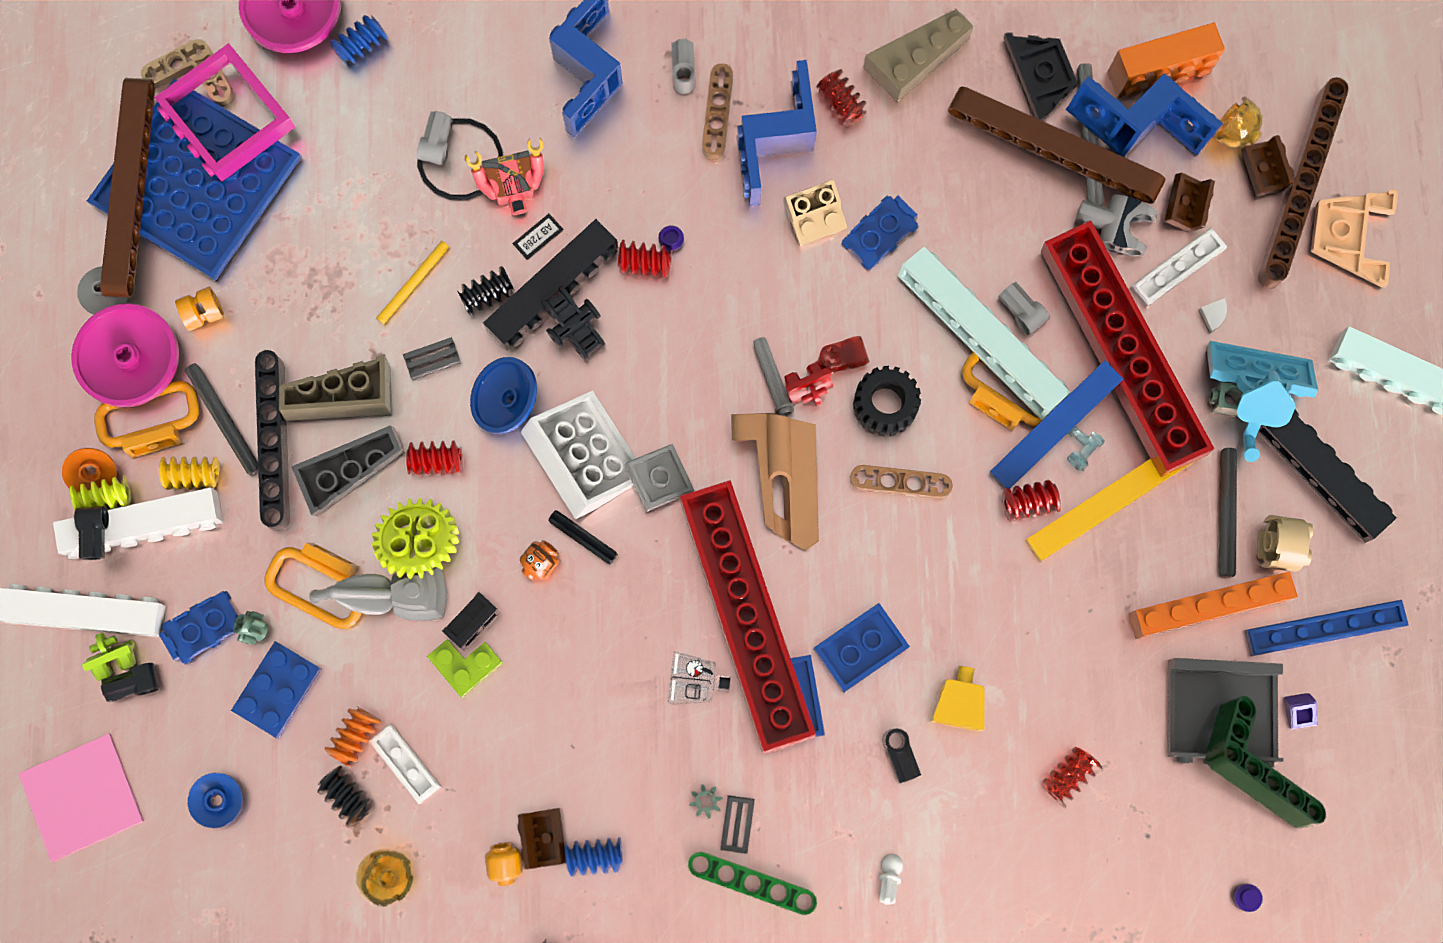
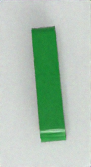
M697 852L688 861L689 871L698 878L792 912L808 915L817 907L816 896L808 889L714 855ZM702 856L707 859L709 865L706 871L697 872L694 870L692 864L696 857ZM723 866H730L734 870V877L728 882L722 881L718 876V871ZM750 875H755L760 880V886L755 891L747 890L744 885L745 879ZM779 884L785 887L786 895L783 899L774 900L771 897L770 891L774 885ZM801 894H808L811 897L812 903L808 909L803 910L797 906V898Z

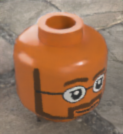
M545 540L532 542L520 557V563L523 567L522 573L531 580L535 578L547 579L559 563L557 556L559 552Z

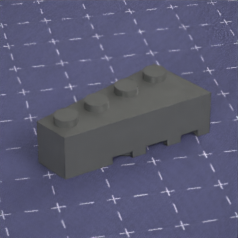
M390 425L291 467L311 515L318 517L405 451L395 428Z

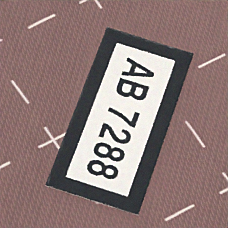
M548 213L512 244L528 260L564 229Z

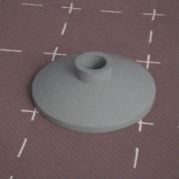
M102 266L88 271L80 280L77 289L78 300L81 306L93 315L107 307L126 304L128 297H105L101 292H97L101 282Z

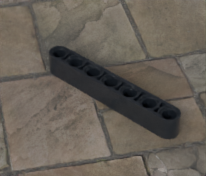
M263 350L255 358L260 519L265 526L273 531H282L287 528L290 522L287 421L279 411V385L285 384L284 362L275 352ZM275 360L272 368L265 369L267 361ZM276 385V389L272 394L267 395L265 393L268 386ZM271 410H276L277 414L275 418H273L272 420H267L266 416L268 412ZM277 435V442L274 445L268 446L267 441L269 437ZM277 460L279 463L277 469L269 472V464ZM274 486H279L278 495L272 498L269 497L270 489ZM274 512H280L279 521L271 524L270 516Z

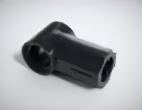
M105 506L76 508L74 524L79 532V559H105V530H107L109 525L107 508Z
M154 663L140 664L130 668L128 672L101 680V690L106 702L116 701L132 695H145L160 689Z
M898 728L887 730L882 737V744L887 750L898 782L903 783L921 776L909 743L908 734ZM893 733H898L902 737V744L898 748H893L889 744V738Z

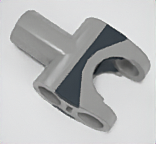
M1113 195L1108 208L1082 200L1075 222L1084 224L1091 220L1094 227L1101 230L1099 236L1107 250L1136 257L1145 255L1147 246L1139 242V239L1131 234L1129 224L1142 221L1154 222L1158 212L1153 207L1139 200L1124 195Z

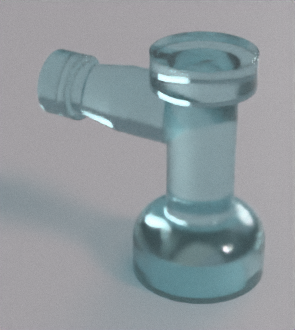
M1075 426L1068 434L1074 436L1084 447L1079 452H1072L1067 459L1073 467L1084 471L1088 466L1087 458L1098 446L1101 447L1105 441L1099 434L1092 432L1088 436Z

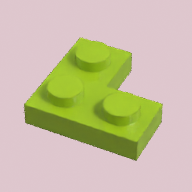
M448 639L427 655L428 659L461 698L503 663L486 642L481 644L465 659Z

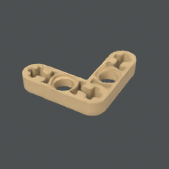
M200 39L192 40L147 63L141 70V77L143 79H152L151 73L155 71L157 78L153 82L155 88H160L172 82L174 78L178 79L213 55L205 41ZM200 48L202 55L198 57L196 50ZM188 54L191 62L184 55ZM179 58L183 60V64L179 69H172L170 67L174 59ZM162 66H165L169 73L166 74ZM222 70L203 83L210 98L216 104L227 106L233 101V89ZM218 83L224 91L225 96L222 98L219 96V93L216 87L214 86Z

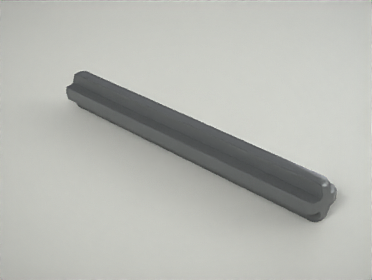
M196 363L186 367L185 372L246 473L249 475L257 473V460L201 368Z
M1224 448L1221 451L1220 575L1223 577H1233L1236 575L1237 450L1235 448Z

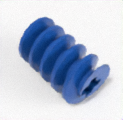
M366 15L362 17L364 25L356 21L354 23L356 31L348 27L346 29L348 37L340 33L338 35L340 43L334 39L330 41L331 47L346 66L347 60L354 64L356 63L355 54L362 58L364 57L363 48L371 52V42L379 46V36L385 40L388 39L387 34L372 15V19Z
M618 837L616 846H613L610 838H607L604 847L599 839H596L594 847H591L589 840H585L583 848H580L578 841H574L573 848L569 849L566 842V866L570 876H575L577 868L582 876L586 875L588 867L592 874L595 875L599 866L603 873L607 874L610 865L614 872L618 873L621 864H623L621 837Z

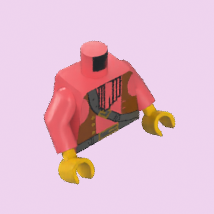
M540 137V145L536 148L530 145V138L528 139L529 150L485 161H482L480 154L475 151L477 160L472 163L469 162L467 155L464 157L466 163L472 167L471 173L477 188L489 199L496 200L498 205L509 204L512 215L525 213L527 209L524 200L532 198L533 191L539 188L544 173L543 154L540 153L543 148V141Z

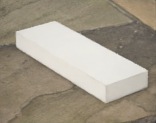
M392 724L387 725L369 740L418 804H421L441 787Z

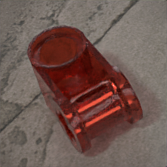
M855 336L824 346L820 351L817 362L823 368L828 367L831 374L847 369L862 367L870 361L862 337ZM826 356H829L830 359H835L834 363H831L829 359L825 360Z

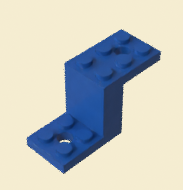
M583 0L577 8L573 7L568 12L566 20L560 26L554 27L550 33L549 41L553 59L584 83L575 99L568 100L563 107L562 114L566 132L573 138L623 84L620 62L587 37L610 12L608 0Z
M807 60L796 61V70L792 71L791 94L795 96L794 110L744 115L741 119V125H737V145L741 157L740 169L744 180L743 192L744 198H749L750 206H759L761 201V181L757 157L814 151L817 131Z
M1165 74L1129 109L1109 94L1099 83L1088 77L1083 81L1066 108L1067 112L1115 153L1126 157L1158 123L1197 156L1223 124L1214 114L1210 113L1194 97L1190 96Z

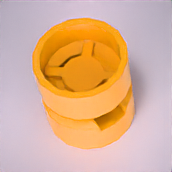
M210 286L196 291L195 297L187 295L175 300L178 313L188 331L203 326L206 320L211 323L224 317L220 302ZM200 302L202 303V305H203V307H204V309H205V311H206V312L203 313V314H202V311H201V309H200V307H199V305H198V303H200Z

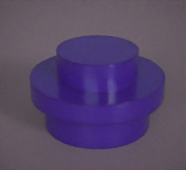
M666 226L659 233V244L661 247L665 245L667 251H671V249L675 251L683 245L684 234L676 226Z
M1252 884L1239 886L1234 894L1236 905L1245 912L1256 911L1260 908L1263 901L1261 891Z

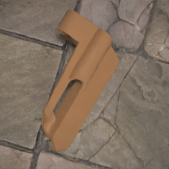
M778 413L731 414L732 441L756 440L765 525L782 539L795 544L804 551L819 541L816 424L790 419L778 415ZM777 475H783L784 519L773 510L772 480Z

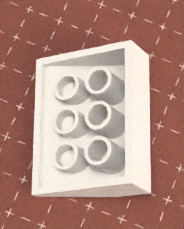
M593 391L530 418L521 431V434L575 519L599 508L634 486L625 468V463L636 458Z

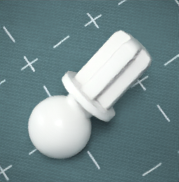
M889 854L881 862V867L885 874L879 876L881 881L879 900L887 905L896 902L897 887L901 883V878L896 875L903 869L901 858L895 854Z

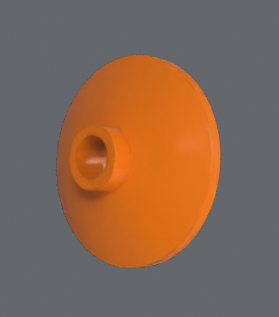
M81 448L73 451L67 456L62 465L64 483L68 488L69 486H74L77 492H80V484L84 483L87 490H90L91 482L93 481L100 488L102 479H105L110 486L112 485V478H117V467L113 459L105 452L95 448ZM92 466L96 469V471L90 472L86 469V467Z

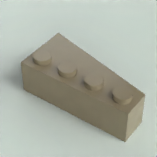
M955 9L866 54L863 68L898 102L970 39L974 26Z
M385 354L365 363L363 361L354 363L353 366L327 371V374L321 376H310L279 385V411L286 421L391 414L390 365Z

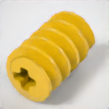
M165 457L161 458L159 476L164 489L171 490L174 487L176 490H181L184 487L187 490H192L195 487L197 490H202L204 487L212 489L216 487L220 471L217 457H213L212 464H209L207 457L202 458L201 464L198 463L197 457H192L191 464H188L186 457L181 458L180 464L177 463L176 457H171L169 464H167Z

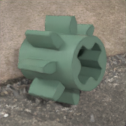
M246 611L245 615L240 614L233 626L234 632L239 634L237 641L254 645L256 641L263 640L268 630V624L262 621L264 615L255 611Z
M701 785L702 792L699 794L691 792L696 797V802H691L689 806L698 807L696 816H699L703 811L706 812L709 819L711 818V810L714 809L720 812V808L716 806V801H720L723 798L714 796L713 793L716 787H713L709 792L705 790L704 785ZM707 794H710L712 796L711 802L714 803L711 808L706 806L705 809H702L700 807L701 802L698 800L701 795L706 797Z

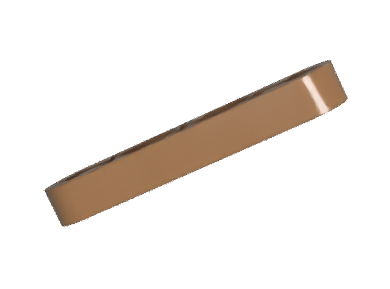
M724 63L715 65L710 73L702 150L704 156L711 160L721 158L724 155L733 70ZM720 72H725L726 76L724 77L723 87H718ZM717 94L725 96L726 102L722 105H716L713 103L712 98ZM713 118H720L724 124L721 128L714 129L709 125V122ZM712 136H717V147L719 148H716L715 152H712L710 147H708L712 145Z
M858 465L852 470L850 475L852 486L863 491L943 499L949 495L953 487L950 477L942 473ZM860 471L865 472L866 477H873L874 472H878L876 486H872L873 480L868 479L865 480L864 484H860L859 479L855 478V476L859 475ZM882 475H893L895 478L894 486H883L881 483ZM918 477L921 481V488L911 490L907 486L908 478ZM926 478H930L929 484H937L938 480H942L943 485L947 486V488L943 489L942 493H939L937 487L929 486L928 492H925Z

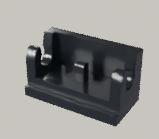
M478 592L442 632L460 649L465 651L495 619L500 611Z

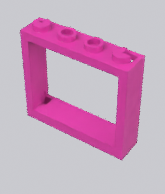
M229 43L154 97L160 104L156 109L166 121L170 118L175 123L172 129L181 140L185 137L190 142L187 145L188 149L196 159L201 156L205 160V163L202 164L204 169L211 177L216 174L221 182L295 128L290 117ZM231 63L275 117V120L216 163L171 106Z

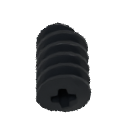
M503 266L499 267V275L491 270L489 271V280L484 275H481V284L472 279L471 288L463 283L461 284L462 293L457 290L470 316L474 315L473 307H476L480 312L483 311V302L492 307V298L498 303L502 302V293L508 299L511 297L510 290H514Z
M340 765L322 778L318 783L320 786L317 793L319 795L327 793L324 801L326 803L334 801L331 808L333 811L342 809L338 817L340 819L348 818L346 826L350 828L362 821L375 807L367 808L371 801L370 798L363 801L360 800L364 793L363 790L353 792L357 784L356 782L346 784L350 775L340 776L339 773L343 768Z

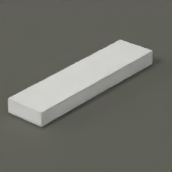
M1211 227L1134 283L1130 289L1142 304L1148 307L1223 252L1227 246Z

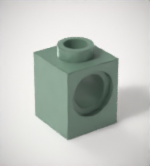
M1220 382L1215 389L1212 388L1209 397V403L1212 404V413L1238 417L1237 406L1243 392L1239 390L1237 384ZM1225 394H1229L1234 398V404L1226 402Z

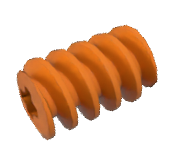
M360 707L357 710H347L352 719L343 718L341 720L346 726L345 729L336 728L341 737L330 738L335 747L324 748L331 757L349 767L352 766L348 761L357 762L358 760L354 751L363 752L364 750L359 742H369L365 732H375L371 723L379 724L381 722L379 718Z

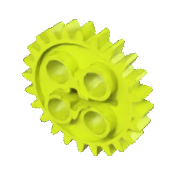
M419 498L416 504H413L412 500L408 499L407 506H403L402 503L398 502V509L396 511L389 507L390 515L380 516L383 524L375 523L378 532L372 533L374 542L371 543L375 551L374 554L382 568L386 567L390 574L396 571L399 578L405 572L409 580L413 578L414 573H418L420 579L423 578L424 571H428L429 574L433 575V567L436 566L442 570L441 561L450 562L451 559L448 553H456L453 545L459 543L457 537L459 531L453 516L451 517L448 509H443L441 503L434 506L432 499H429L426 504L423 503L422 498ZM405 524H409V525H408L407 527H405V528H400L401 526H403V525H405ZM434 525L432 528L426 529L428 526ZM404 547L402 551L396 552L399 548ZM431 548L428 552L423 553V550Z

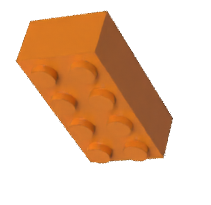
M1213 22L1119 49L1108 69V73L1117 98L1125 95L1129 98L1138 95L1143 90L1149 89L1163 74L1178 84L1191 76L1197 75L1202 77L1211 73L1225 51V47L1216 23Z

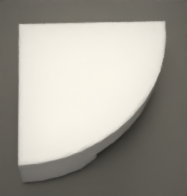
M1225 298L1199 309L1210 333L1216 330L1226 317L1227 304Z

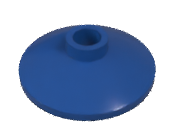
M210 773L199 778L191 787L187 800L190 815L198 824L208 828H220L228 825L238 816L242 808L243 795L239 784L232 777L223 773ZM217 795L222 798V803L219 806L214 804V798Z

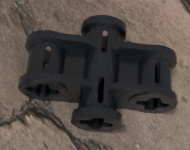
M560 286L557 293L549 299L541 301L542 306L557 323L552 329L548 328L546 332L558 348L563 347V343L568 339L581 358L586 361L589 359L588 355L597 348H603L606 345L601 336L589 323L595 318L599 319L601 315L588 299L584 300V304L578 308L566 289Z

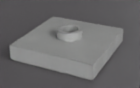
M673 444L625 463V468L646 512L677 500L681 495L695 491Z

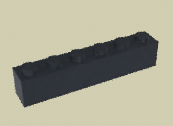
M595 219L483 322L485 329L506 351L511 347L516 348L524 340L523 336L530 329L532 331L537 329L543 322L542 318L548 314L541 301L543 299L547 300L557 293L560 286H563L570 296L576 293L581 286L580 283L586 277L588 279L593 277L598 272L600 264L605 260L610 261L617 254V249L619 248L617 239Z
M1294 409L1290 421L1284 426H1260L1258 433L1365 543L1375 539L1397 518L1392 513V508L1373 494L1374 491L1371 486L1361 482L1355 475L1354 469L1336 456L1334 448L1324 443L1317 436L1316 430L1299 418L1296 409Z

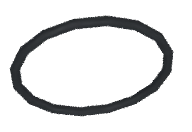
M452 118L451 124L469 123L482 128L493 139L498 151V157L503 156V149L498 137L485 124L470 118ZM417 159V168L421 178L434 193L450 200H468L483 194L480 190L469 194H449L437 189L427 179L422 167V160Z

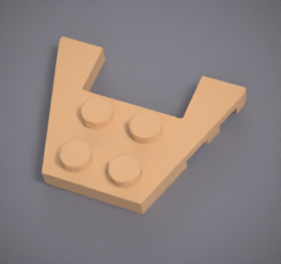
M1389 190L1378 194L1376 192L1368 193L1357 197L1347 196L1319 200L1316 203L1311 252L1380 287L1387 286L1390 262L1364 258L1368 213L1370 211L1393 215L1396 212L1398 190Z

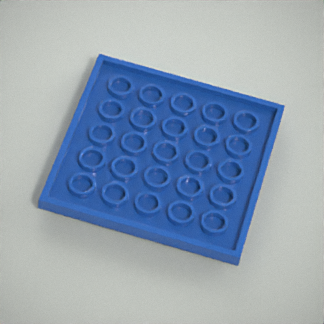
M174 78L170 85L175 83L177 80ZM195 90L171 106L216 163L260 131V129ZM157 102L153 108L140 235L216 281L302 157L300 153L280 141H276L221 182L216 174L211 177L204 169L202 164L205 163V160L201 156L196 159L188 149L187 145L190 144L188 139L185 137L181 140L172 129V126L175 125L170 118L166 121L156 109L160 106ZM113 164L87 199L91 206L108 215Z

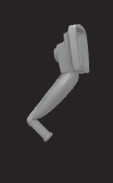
M435 566L433 567L434 574L431 575L428 571H424L422 579H420L418 573H414L413 578L409 580L406 572L401 578L395 573L391 581L379 574L352 576L326 589L312 590L309 598L313 603H319L326 599H335L338 604L349 610L368 615L385 614L393 608L394 614L399 618L413 621H430L444 617L447 605V587L443 571Z

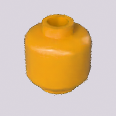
M512 843L494 844L485 854L488 879L498 882L499 886L513 884L514 879L521 875L520 851L518 848L513 847Z

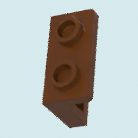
M1279 135L1273 136L1267 142L1247 145L1241 149L1256 196L1284 191L1294 182V172L1292 167L1289 166L1286 157V147L1281 142Z
M1182 172L1175 174L1165 222L1186 232L1204 228L1208 220L1215 181L1212 179L1199 181Z
M560 808L518 814L517 828L521 838V858L524 862V868L527 870L566 863Z

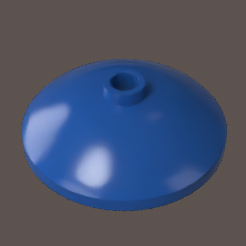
M502 357L489 363L480 372L471 391L470 408L475 422L482 429L494 434H504L515 430L528 418L537 396L536 378L529 365L514 357Z

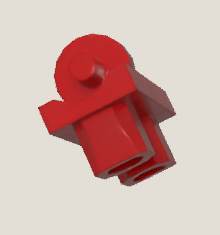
M819 362L808 365L806 368L808 376L800 379L797 372L785 375V388L790 403L795 404L803 401L805 404L813 401L815 406L821 405L820 397L828 393L827 389L833 387L829 368H823Z

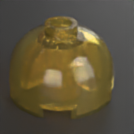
M1242 97L1241 101L1243 103L1240 106L1234 103L1220 119L1223 123L1222 127L1212 138L1225 147L1237 149L1244 147L1248 143L1252 145L1262 134L1259 131L1262 126V113L1260 108L1248 97Z
M390 849L374 850L366 855L360 862L356 872V885L359 892L369 902L386 907L387 904H392L396 900L401 901L410 891L413 882L409 865L411 864L410 860L402 853Z

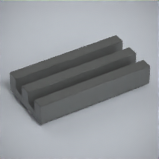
M452 337L403 354L412 380L461 363ZM449 346H450L449 349L443 350V351H441V352H438V353H435V354H432V355H429V356H426V357H423V358H421V359H418V360H415V361H412V362H411L412 359L418 358V357H420V356H423V355H426V354H429V353H432V352H435V351H437V350H440V349H443V348H446V347H449ZM453 354L454 358L414 371V368Z
M728 795L720 850L747 854L755 799ZM732 802H738L732 846H728L726 844ZM743 803H747L748 811L743 847H737Z

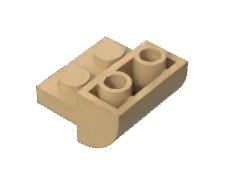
M834 179L784 197L785 211L788 221L792 224L798 245L809 243L848 228L840 206L842 203Z

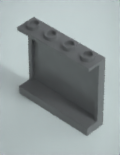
M1187 658L1168 660V757H1176L1177 763H1193V758L1203 759V764H1207L1206 752L1220 706L1238 697L1247 696L1256 706V716L1247 750L1272 768H1274V763L1284 762V758H1278V676L1283 675V664Z

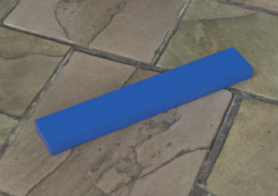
M1104 360L990 472L1006 488L1010 489L1124 378Z
M1402 600L1247 629L1245 634L1250 655L1256 656L1409 626L1403 602Z

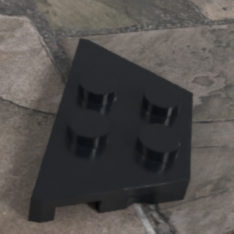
M1010 32L1005 33L1004 41L1034 116L1043 121L1078 85L1061 40L1050 37L1040 38L1034 35L1019 37L1013 36V33Z

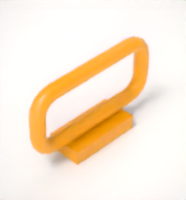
M972 351L962 367V376L965 382L976 390L969 403L1011 431L1014 430L1020 420L1036 427L1042 421L1039 417L1030 414L973 375L972 370L980 358Z
M174 381L170 382L167 388L157 396L177 391L184 392L188 404V413L185 417L117 437H110L108 435L105 416L109 411L121 407L102 403L94 414L95 429L99 441L104 446L110 448L122 446V449L131 458L183 444L178 430L192 425L199 415V405L194 387L188 382Z
M305 543L302 550L294 547H285L274 555L264 577L268 592L335 628L347 629L355 625L362 613L351 610L348 617L339 618L279 587L275 582V577L282 562L289 557L337 581L355 576L360 566L315 543Z

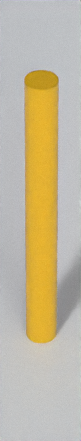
M441 240L379 313L376 319L383 325L447 251L449 246Z

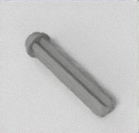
M765 337L758 338L753 341L777 407L774 411L781 416H788L794 412L793 407L795 405L789 401L767 339Z

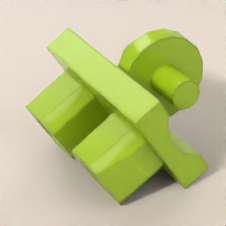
M99 633L95 636L96 643L89 646L91 653L99 650L101 653L87 658L86 662L82 663L85 672L91 670L96 680L100 681L113 674L108 664L113 659H116L121 671L134 666L136 659L132 650L136 645L133 639L111 648V645L118 643L117 637L114 635L107 638L103 633Z

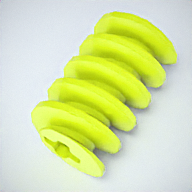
M123 475L122 483H119L117 478L113 477L112 485L110 486L105 479H102L100 488H98L95 481L91 482L90 490H87L84 483L80 484V492H77L74 486H69L70 499L74 510L81 507L105 506L109 510V507L115 509L119 508L120 505L124 507L131 504L130 485L125 475Z

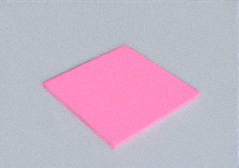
M110 734L19 773L21 783L51 862L143 821Z

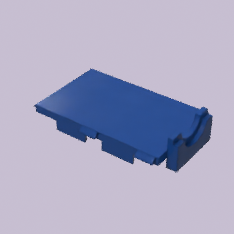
M886 195L881 200L882 203L873 209L868 216L865 215L860 220V223L842 240L841 244L846 249H850L863 262L862 265L867 270H871L889 252L892 253L898 247L897 244L919 227L915 221L918 214L899 195L894 199Z
M222 591L199 604H195L189 608V611H185L173 618L172 621L168 620L162 624L164 632L160 633L159 636L173 660H181L182 663L187 664L193 660V657L210 647L218 646L221 644L220 641L235 633L233 626L238 614L229 601L231 597L227 591Z

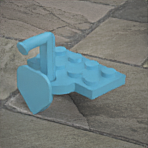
M1209 341L1207 355L1210 378L1220 382H1234L1239 390L1243 392L1237 406V415L1241 420L1247 422L1242 435L1244 458L1248 462H1255L1260 457V452L1255 444V438L1260 426L1281 427L1286 425L1292 417L1295 402L1289 393L1299 397L1308 396L1315 398L1318 386L1313 360Z

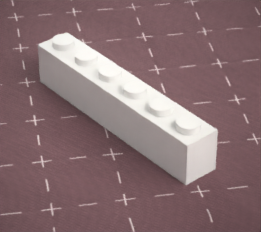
M206 488L108 510L109 525L107 530H105V553L111 551V547L119 545L122 548L133 547L137 545V541L146 539L147 542L160 541L164 539V535L183 536L189 534V530L199 528V530L214 529L216 527L215 524L223 523L218 492L212 488ZM74 518L53 522L58 553L68 557V559H79V532L76 530Z
M10 584L9 589L0 588V622L160 637L159 634L163 632L162 624L165 620L167 606L158 603V598L142 597L141 601H134L132 596L115 594V599L105 598L106 594L100 592H89L88 596H81L79 591L63 589L62 594L53 593V589L47 587H36V591L26 590L27 586Z

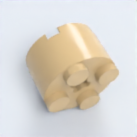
M1276 515L1267 516L1263 523L1268 524L1265 530L1259 531L1257 540L1258 559L1264 561L1261 566L1263 568L1292 572L1299 571L1303 565L1308 566L1312 560V552L1309 550L1310 539L1313 535L1312 523H1307L1305 520Z

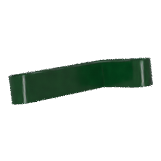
M1241 696L1223 703L1218 710L1206 752V761L1209 767L1297 829L1323 823L1326 819V810L1319 800L1247 750L1256 716L1254 702L1247 696Z

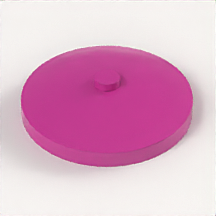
M239 0L240 18L250 36L261 46L280 53H297L321 43L334 29L341 10V0Z
M136 304L113 305L95 313L80 328L74 340L71 353L73 372L80 386L96 400L114 407H134L156 398L172 381L179 361V346L170 325L153 310Z

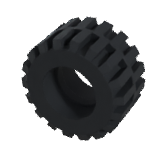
M883 366L881 370L878 367L874 368L870 374L867 372L863 376L862 381L857 386L853 402V409L856 410L855 416L857 419L860 418L862 427H869V432L873 434L877 431L880 432L879 436H885L886 433H890V436H893L898 431L903 432L908 425L912 424L921 405V399L919 398L921 394L920 388H916L917 382L914 378H909L910 373L907 371L904 373L899 372V367L895 366L893 370L889 369V366ZM880 389L894 391L901 399V409L890 414L879 411L873 405V393Z

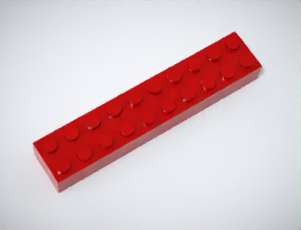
M1090 220L1045 241L1041 254L1099 363L1101 364L1105 360L1124 378L1114 388V391L1160 477L1208 456L1215 448L1092 221Z
M731 480L681 495V506L763 755L815 738L816 733Z

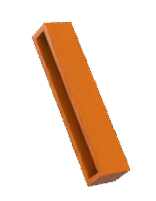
M1288 571L1138 609L1129 613L1135 638L1140 639L1297 598L1298 595L1291 573Z

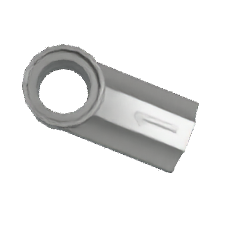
M678 39L672 42L673 87L680 94H689L695 88L694 44L687 39ZM683 76H686V77H688L689 79H687V80H680L679 78H680V77H683Z
M440 111L430 112L424 137L420 138L418 144L417 159L443 165L447 152L446 141L452 122L451 116Z
M1017 282L1009 285L998 296L1015 316L1017 325L1027 335H1031L1050 319L1045 307L1037 301L1034 302Z

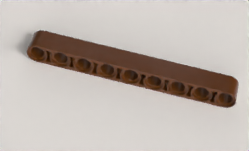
M1331 78L1317 96L1293 168L1294 182L1286 189L1258 274L1259 283L1265 288L1272 289L1277 287L1289 274L1348 94V83L1342 78ZM1329 90L1334 91L1337 96L1332 95ZM1322 112L1327 113L1330 118L1324 117ZM1314 134L1319 135L1322 141L1318 140ZM1307 157L1313 158L1315 163L1309 162ZM1299 179L1305 180L1308 186L1302 185ZM1292 201L1298 203L1300 209L1295 208L1292 205ZM1284 224L1291 226L1293 232L1287 231ZM1276 247L1282 248L1285 251V255H1281ZM1269 270L1275 271L1278 278H1273L1269 274Z
M125 78L122 84L100 282L101 293L105 297L131 298L134 293L155 99V85L152 79Z
M959 87L948 108V112L961 121L1148 204L1155 203L1166 181L1163 175L970 88Z

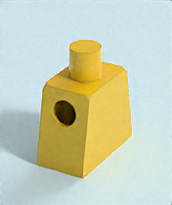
M959 666L956 680H944L930 722L975 731L984 730L985 688L982 685L972 684L974 668Z

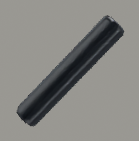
M555 510L550 515L548 521L607 564L614 562L618 555L615 550L558 510Z

